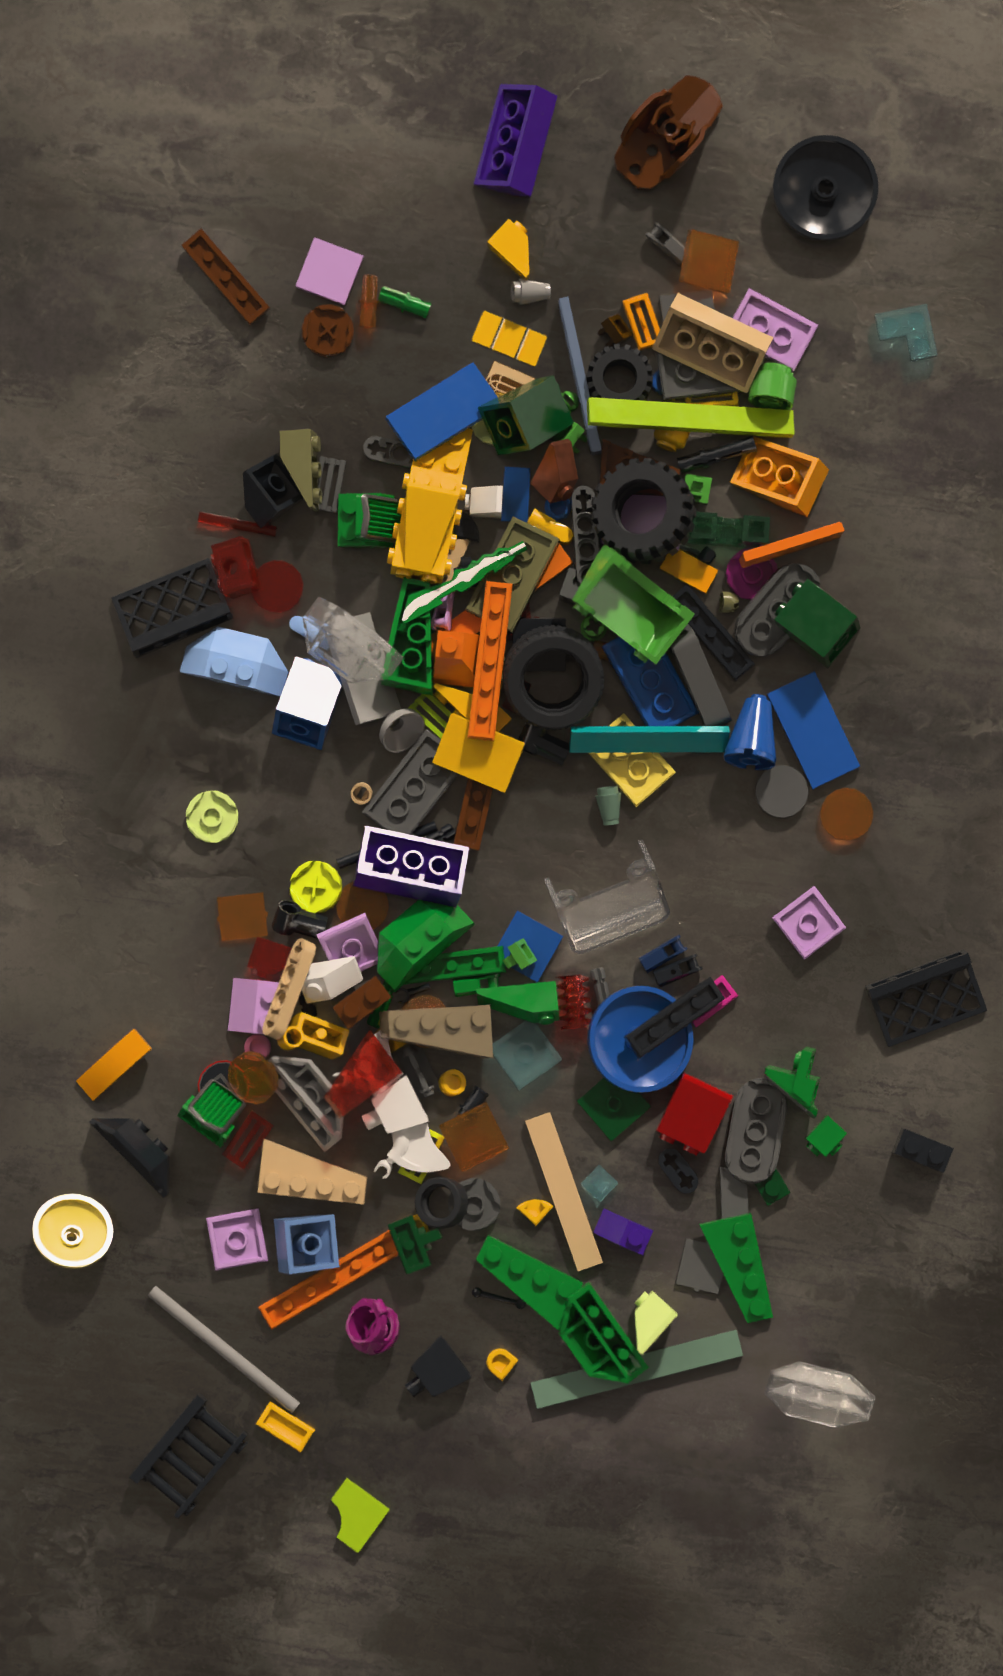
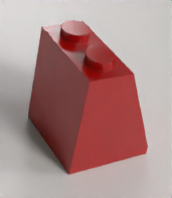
M682 1073L656 1128V1131L661 1133L659 1138L671 1144H674V1141L677 1140L685 1144L684 1150L696 1156L699 1151L705 1153L733 1096L686 1073Z

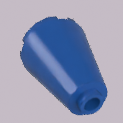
M752 694L751 697L745 699L724 751V760L730 765L746 769L747 765H755V770H769L775 767L776 751L771 702L766 700V696Z

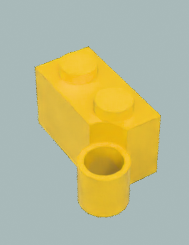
M300 1012L291 1017L289 1027L277 1042L283 1050L289 1051L299 1047L333 1060L343 1054L350 1030ZM287 1032L291 1034V1038L294 1041V1045L290 1044L287 1041Z

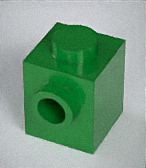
M825 1115L805 1137L809 1142L806 1147L817 1157L820 1153L824 1157L828 1154L833 1156L843 1146L840 1141L847 1133L828 1115Z

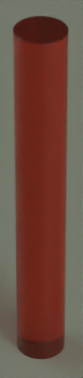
M199 512L198 522L273 537H276L277 526L266 525L260 528L256 522Z

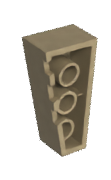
M490 1005L379 1012L381 1039L483 1059L493 1058Z

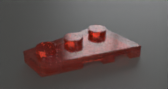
M371 1030L366 1033L324 1096V1099L339 1119L402 1073Z

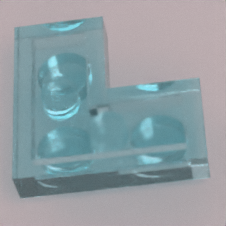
M927 304L875 314L879 340L884 341L906 336L911 362L938 355Z

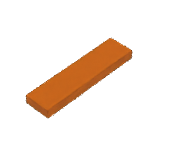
M837 522L744 551L739 561L741 567L745 568L838 539L845 530L842 522Z

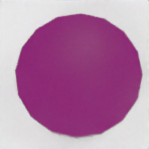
M753 547L742 549L734 554L727 565L725 574L727 585L731 591L741 599L750 601L778 569L774 559L742 568L739 561L742 553L754 549Z

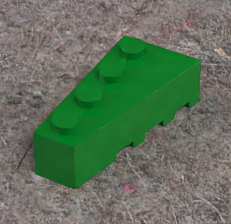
M404 577L380 681L381 685L433 696L431 611L407 624L402 622L408 596L430 588V582Z
M487 1235L476 1257V1260L559 1331L567 1298L582 1287V1281L490 1235Z

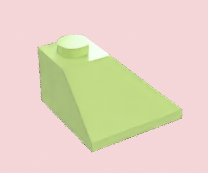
M653 1291L649 1294L643 1292L635 1301L637 1308L634 1310L636 1348L641 1354L649 1348L678 1315L676 1311Z

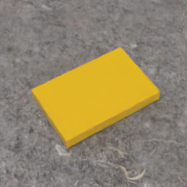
M452 713L432 763L506 793L526 743L497 731L495 733V742L468 739L470 720Z

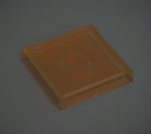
M693 229L688 230L679 282L726 294L730 293L739 241Z
M487 1102L439 1125L462 1172L510 1149Z

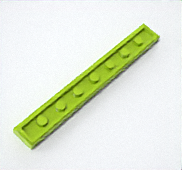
M589 397L587 400V422L589 426L792 438L795 435L793 410Z

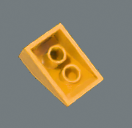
M753 436L757 452L742 455L730 483L779 507L808 517L829 469L819 458Z

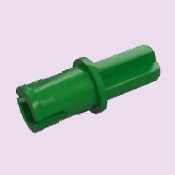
M385 286L382 287L378 297L379 301L400 308L401 312L405 310L425 319L431 306V302L410 296V292L405 294Z

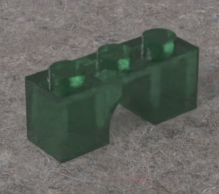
M696 512V518L692 519V522L695 524L693 532H688V544L757 548L769 543L770 517L744 515L742 518L731 519L719 517L717 513Z

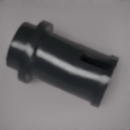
M475 1085L464 1104L459 1105L460 1110L458 1113L470 1121L473 1117L477 1118L476 1113L489 1094Z

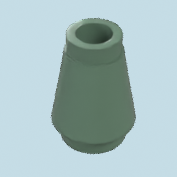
M618 786L597 788V795L595 797L603 825L619 824L621 792H618Z

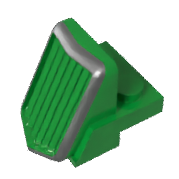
M382 493L338 494V547L394 548V543L397 540L392 538L394 524H400L402 514L397 513L399 500L395 499V495Z
M805 1047L802 1049V1052L796 1053L793 1069H797V1072L768 1065L765 1067L764 1074L767 1081L810 1117L815 1119L818 1109L814 1103L821 1077L810 1075L816 1049Z
M210 1079L195 1097L192 1095L187 1100L177 1116L221 1148L235 1126L232 1124L242 1113L246 1103L230 1089L218 1081Z

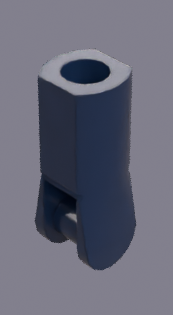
M680 934L638 958L647 974L688 949L687 946L684 947L679 939L681 938ZM670 944L675 953L668 957L664 947Z

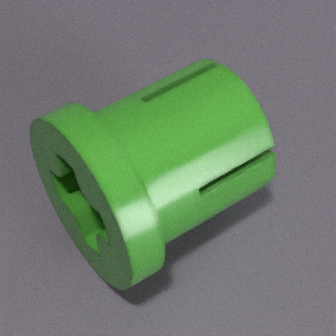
M590 615L582 621L580 630L585 638L591 642H596L605 636L607 627ZM590 621L601 625L598 628V634H594L592 630H586L590 626Z

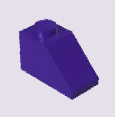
M604 1208L593 1233L643 1255L653 1230Z

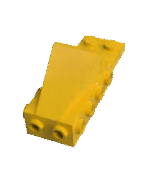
M466 429L417 461L413 460L410 474L405 473L402 489H406L405 499H399L397 513L402 514L400 524H394L392 538L397 539L395 549H389L387 563L392 564L390 574L402 579L404 577L407 579L413 578L430 582V584L443 583L444 575L450 574L452 560L447 558L449 550L455 549L457 535L452 533L454 525L459 526L462 510L457 508L459 500L464 501L467 485H463L462 482L473 429Z

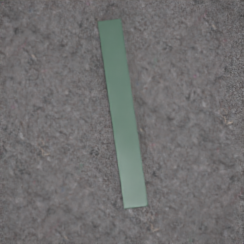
M737 1330L640 1354L649 1368L628 1384L589 1377L584 1369L530 1382L537 1409L743 1356Z

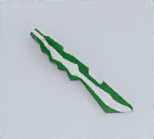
M521 541L509 548H498L493 554H483L477 561L472 560L467 568L454 570L452 580L410 594L407 599L402 622L404 624L409 623L442 605L443 603L440 599L454 591L462 593L480 582L488 573L492 571L494 573L498 572L511 563L517 555L527 550L524 542Z

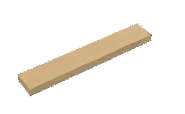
M548 1112L526 1120L530 1137L577 1270L581 1271L603 1263L551 1113Z

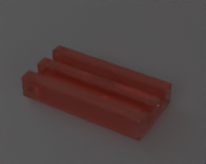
M251 1111L222 1155L242 1169H245L274 1125L254 1111ZM254 1118L257 1120V1123L233 1156L230 1152ZM261 1125L266 1126L244 1161H240V1156Z

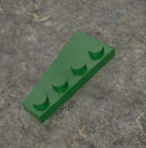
M747 1213L700 1223L699 1225L747 1323L773 1318L752 1214Z

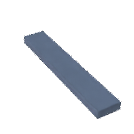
M569 297L559 298L558 307L590 454L592 456L599 455L602 449L597 426H589L587 422V400L590 394Z

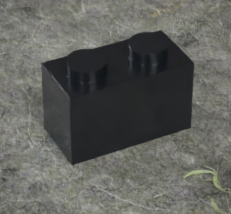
M901 1128L892 1153L944 1173L954 1148Z

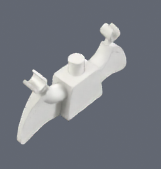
M379 1030L360 1050L354 1064L353 1076H348L345 1072H338L332 1075L343 1078L342 1085H333L334 1088L340 1089L348 1084L365 1087L373 1095L371 1101L375 1110L362 1115L367 1129L370 1130L383 1124L387 1134L391 1133L393 1147L387 1154L388 1158L379 1161L374 1172L380 1166H384L387 1172L382 1179H385L391 1173L394 1162L403 1168L417 1172H435L448 1169L450 1162L437 1148L431 1138L428 1123H426L429 1121V1118L407 1074L403 1075L404 1073L394 1062L390 1052L389 1041L381 1039Z

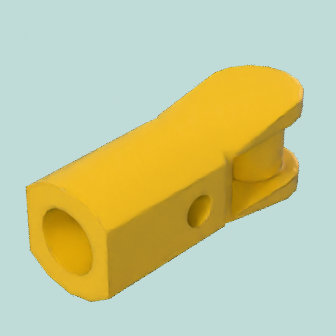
M534 509L527 521L528 524L561 540L559 544L568 545L572 541L573 532L569 527Z

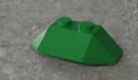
M423 900L416 901L379 933L377 973L396 992L473 927L475 923L458 905L457 907Z
M589 1282L567 1298L558 1334L589 1377L628 1384L649 1368Z

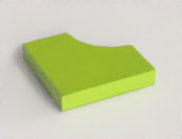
M349 1478L345 1479L331 1499L338 1507L341 1515V1529L337 1538L359 1553L390 1509Z

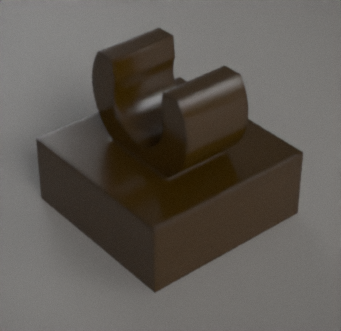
M619 314L605 319L601 323L603 328L597 332L598 336L606 332L610 336V341L605 344L606 347L625 342L633 336V333Z

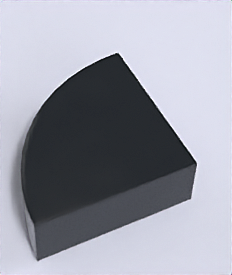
M462 512L459 526L455 525L454 534L457 535L458 539H467L479 543V530L476 523L468 514Z

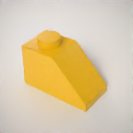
M508 219L487 241V247L522 279L528 280L529 250L528 236L526 235L528 231L518 221L513 223Z

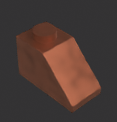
M569 439L550 443L530 483L550 503L565 501L570 498L578 480L572 443Z

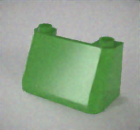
M605 544L597 553L572 599L576 602L573 608L585 617L590 613L636 649L633 654L644 663L650 660L657 664L695 615V613L675 600L674 597L666 593L633 567L624 557Z

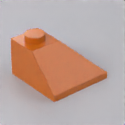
M438 630L433 675L434 684L474 687L480 635Z

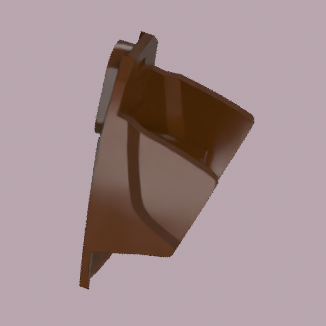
M686 75L670 89H663L652 94L633 113L621 134L622 142L614 156L616 170L638 189H651L664 179H669L696 151L703 141L705 133L723 107L721 99L712 84L701 78ZM654 148L656 155H649L647 149ZM638 165L640 167L639 174L633 175L630 172V168Z

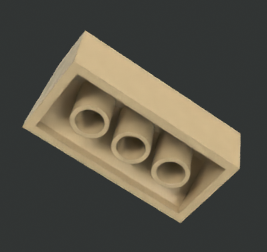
M678 293L668 310L652 349L742 392L748 393L773 337Z

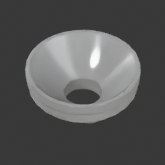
M405 708L390 712L386 715L380 728L379 738L381 743L392 753H400L410 749L424 732V719L413 709ZM400 718L399 723L395 727L390 728V726L397 719Z

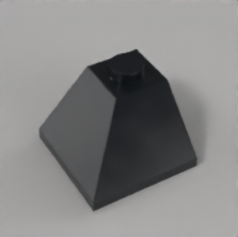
M278 453L243 472L245 509L260 528L277 520L304 499Z

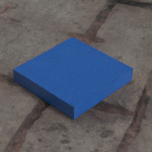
M517 911L498 946H504L506 958L511 955L508 947L524 938L537 961L522 970L518 964L510 968L538 983L563 936Z

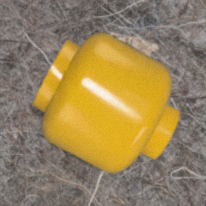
M655 430L654 438L657 440V446L667 451L676 452L677 449L685 447L691 432Z

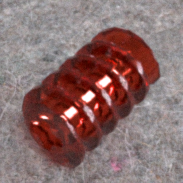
M581 974L555 977L563 980L562 983L556 985V988L564 990V993L558 995L557 998L565 1001L564 1004L558 1007L559 1010L566 1011V1014L559 1017V1020L567 1022V1025L561 1027L560 1030L585 1028L591 1022V1018L585 1017V1015L591 1013L592 1008L584 1006L591 1002V998L583 996L584 993L590 991V987L583 986L582 983L588 981L589 977Z

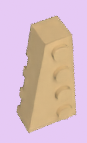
M264 1139L258 1193L355 1204L365 1203L368 1177Z

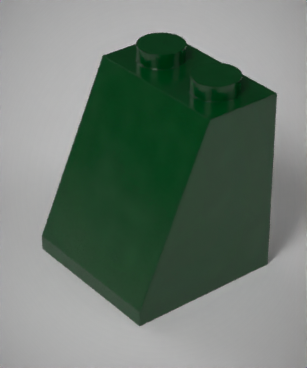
M554 375L537 378L478 407L498 455L532 450L574 424L570 410L566 406Z
M807 578L804 583H798L791 593L793 597L790 601L779 606L775 612L776 618L774 620L780 629L826 668H829L861 627L855 614Z

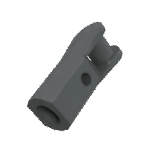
M656 222L654 224L655 228L650 233L647 232L645 236L681 266L692 252L672 236L661 224ZM663 234L668 238L664 244L658 240Z

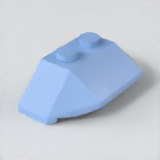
M218 626L186 646L180 673L281 697L289 673L269 639Z

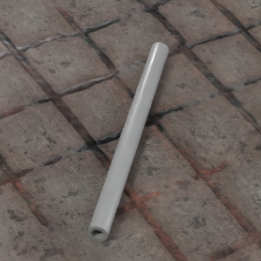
M157 1286L148 1294L150 1299L289 1412L292 1413L300 1404V1402Z

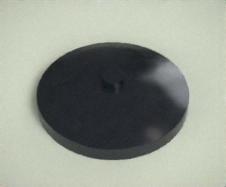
M833 135L813 136L798 142L782 157L773 180V199L780 217L794 232L817 241L839 240L859 230L872 214L878 197L877 173L870 158L853 142Z

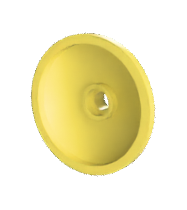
M65 1194L49 1200L39 1209L33 1222L32 1234L36 1248L44 1258L57 1266L75 1269L92 1265L105 1255L112 1241L113 1227L107 1211L98 1202L83 1195ZM74 1237L76 1240L70 1242L67 1240V1238Z

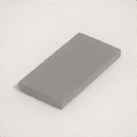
M370 612L324 624L323 627L355 725L386 718V715L390 712L400 710L401 706L395 688L381 685L380 675L385 657Z

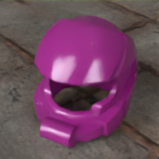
M363 1298L352 1306L346 1322V1331L351 1343L357 1350L373 1356L385 1352L395 1344L399 1337L400 1324L397 1314L392 1308L386 1307L382 1299ZM375 1319V1321L372 1323L370 1327V1330H368L370 1323Z

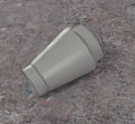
M518 279V281L512 282V302H518L519 305L550 299L551 288L549 283L545 284L525 279Z

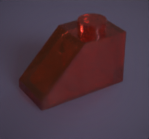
M257 936L247 967L253 968L251 974L267 978L268 974L275 975L284 970L292 948Z

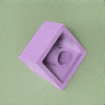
M233 978L228 1031L263 1034V1024L279 982Z

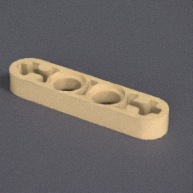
M303 938L298 939L293 945L263 1024V1034L275 1040H279L285 1034L315 955L316 946L312 942Z

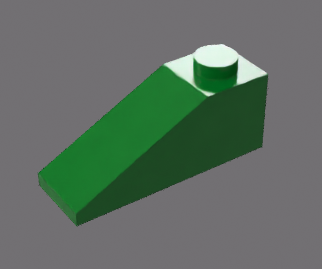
M556 981L476 989L478 1005H490V1009L531 1023L548 1025L554 1021H559Z

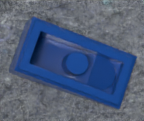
M504 467L501 521L510 522L514 516L527 523L531 468Z

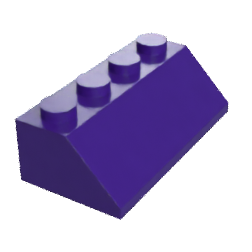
M500 84L474 185L515 196H531L557 95L537 85Z
M365 826L353 886L457 907L462 893L469 847Z

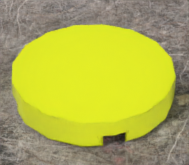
M308 861L300 865L292 874L289 889L292 900L302 910L315 914L324 913L333 908L339 901L342 893V880L337 870L325 862Z

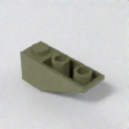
M311 429L280 431V457L308 507L315 512H319V504L322 503L321 488H318V478H321L322 469L320 462H317V452L321 450L320 437Z

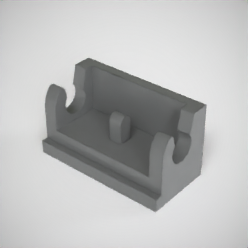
M569 568L559 594V601L574 606L576 602L572 599L580 583L576 582L573 585L576 570Z

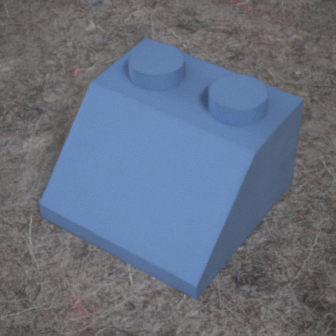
M334 1214L302 1215L274 1219L279 1272L296 1274L339 1267Z

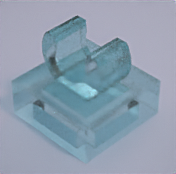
M598 1165L581 1184L601 1202L618 1182Z

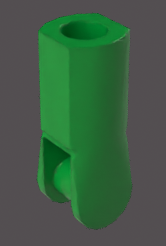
M500 974L453 979L455 997L477 995L476 989H481L480 980L488 979L489 988L499 987L498 977L501 976Z

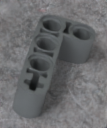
M588 486L577 487L572 493L570 500L574 567L576 570L575 581L580 584L582 583L581 574L588 572L599 552L598 535L594 529L596 525L592 521L591 513H589L594 511L591 502L592 497H595V493ZM580 495H584L585 499H589L585 505V512L580 513L582 509L581 501L578 500ZM581 520H587L590 522L592 529L587 532L581 531L577 523ZM583 546H589L593 550V556L585 558L581 556L579 549Z
M687 624L669 647V650L677 661L704 726H722L732 721L730 713L693 629Z

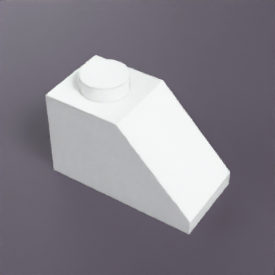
M503 486L471 488V494H466L465 510H470V517L501 519Z
M355 956L312 963L302 987L306 1002L313 1003L333 999L363 980V976Z

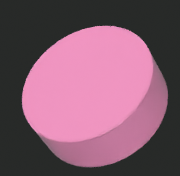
M254 1034L246 1040L244 1050L249 1058L263 1060L271 1052V1043L266 1036Z

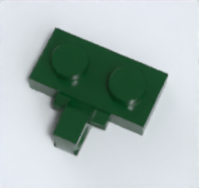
M413 1215L387 1225L406 1275L432 1265L427 1251L432 1249L431 1242L443 1237L440 1228L426 1232L424 1226L417 1228Z

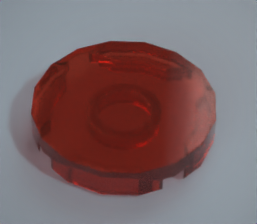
M273 560L264 563L255 571L251 580V592L254 600L262 609L274 613H283L291 610L299 603L303 594V581L300 573L293 565L285 561Z

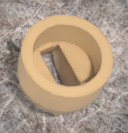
M357 783L351 790V798L357 804H366L372 797V789L367 783ZM362 787H365L367 790L360 799L357 795Z

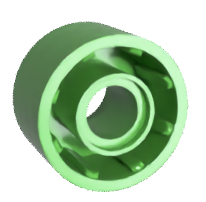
M763 363L751 384L748 401L759 408L791 409L794 403L797 384L791 368L779 363Z

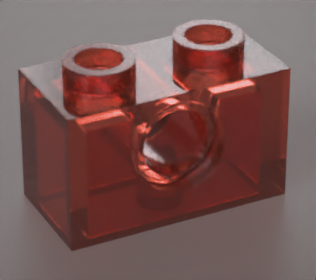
M238 536L211 545L213 552L211 554V562L218 571L219 579H217V585L224 596L235 599L262 590L248 539ZM237 562V571L231 574L230 568L232 564Z

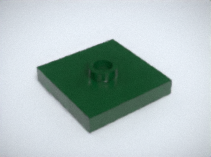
M605 1078L600 1080L577 1100L579 1105L610 1141L614 1140L651 1108L639 1092L620 1089L612 1085Z

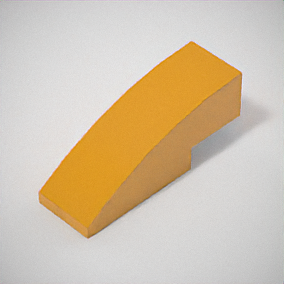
M133 1029L92 1065L76 1082L94 1101L149 1053L152 1048L138 1031Z

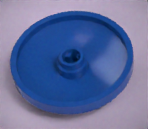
M649 986L628 987L608 996L596 1009L588 1029V1049L594 1066L612 1085L630 1092H651L672 1083L686 1068L693 1049L691 1023L640 1059L637 1058L624 1039L626 1034L675 1001L676 999L670 994Z

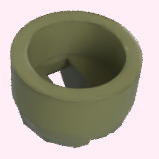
M722 591L719 597L720 612L730 613L738 609V596L732 592Z

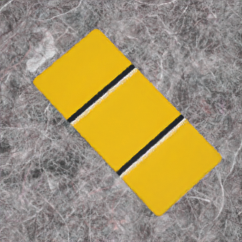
M484 311L472 341L535 366L547 336Z

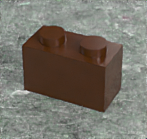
M374 976L332 1008L347 1029H349L388 1001L391 996L378 978Z

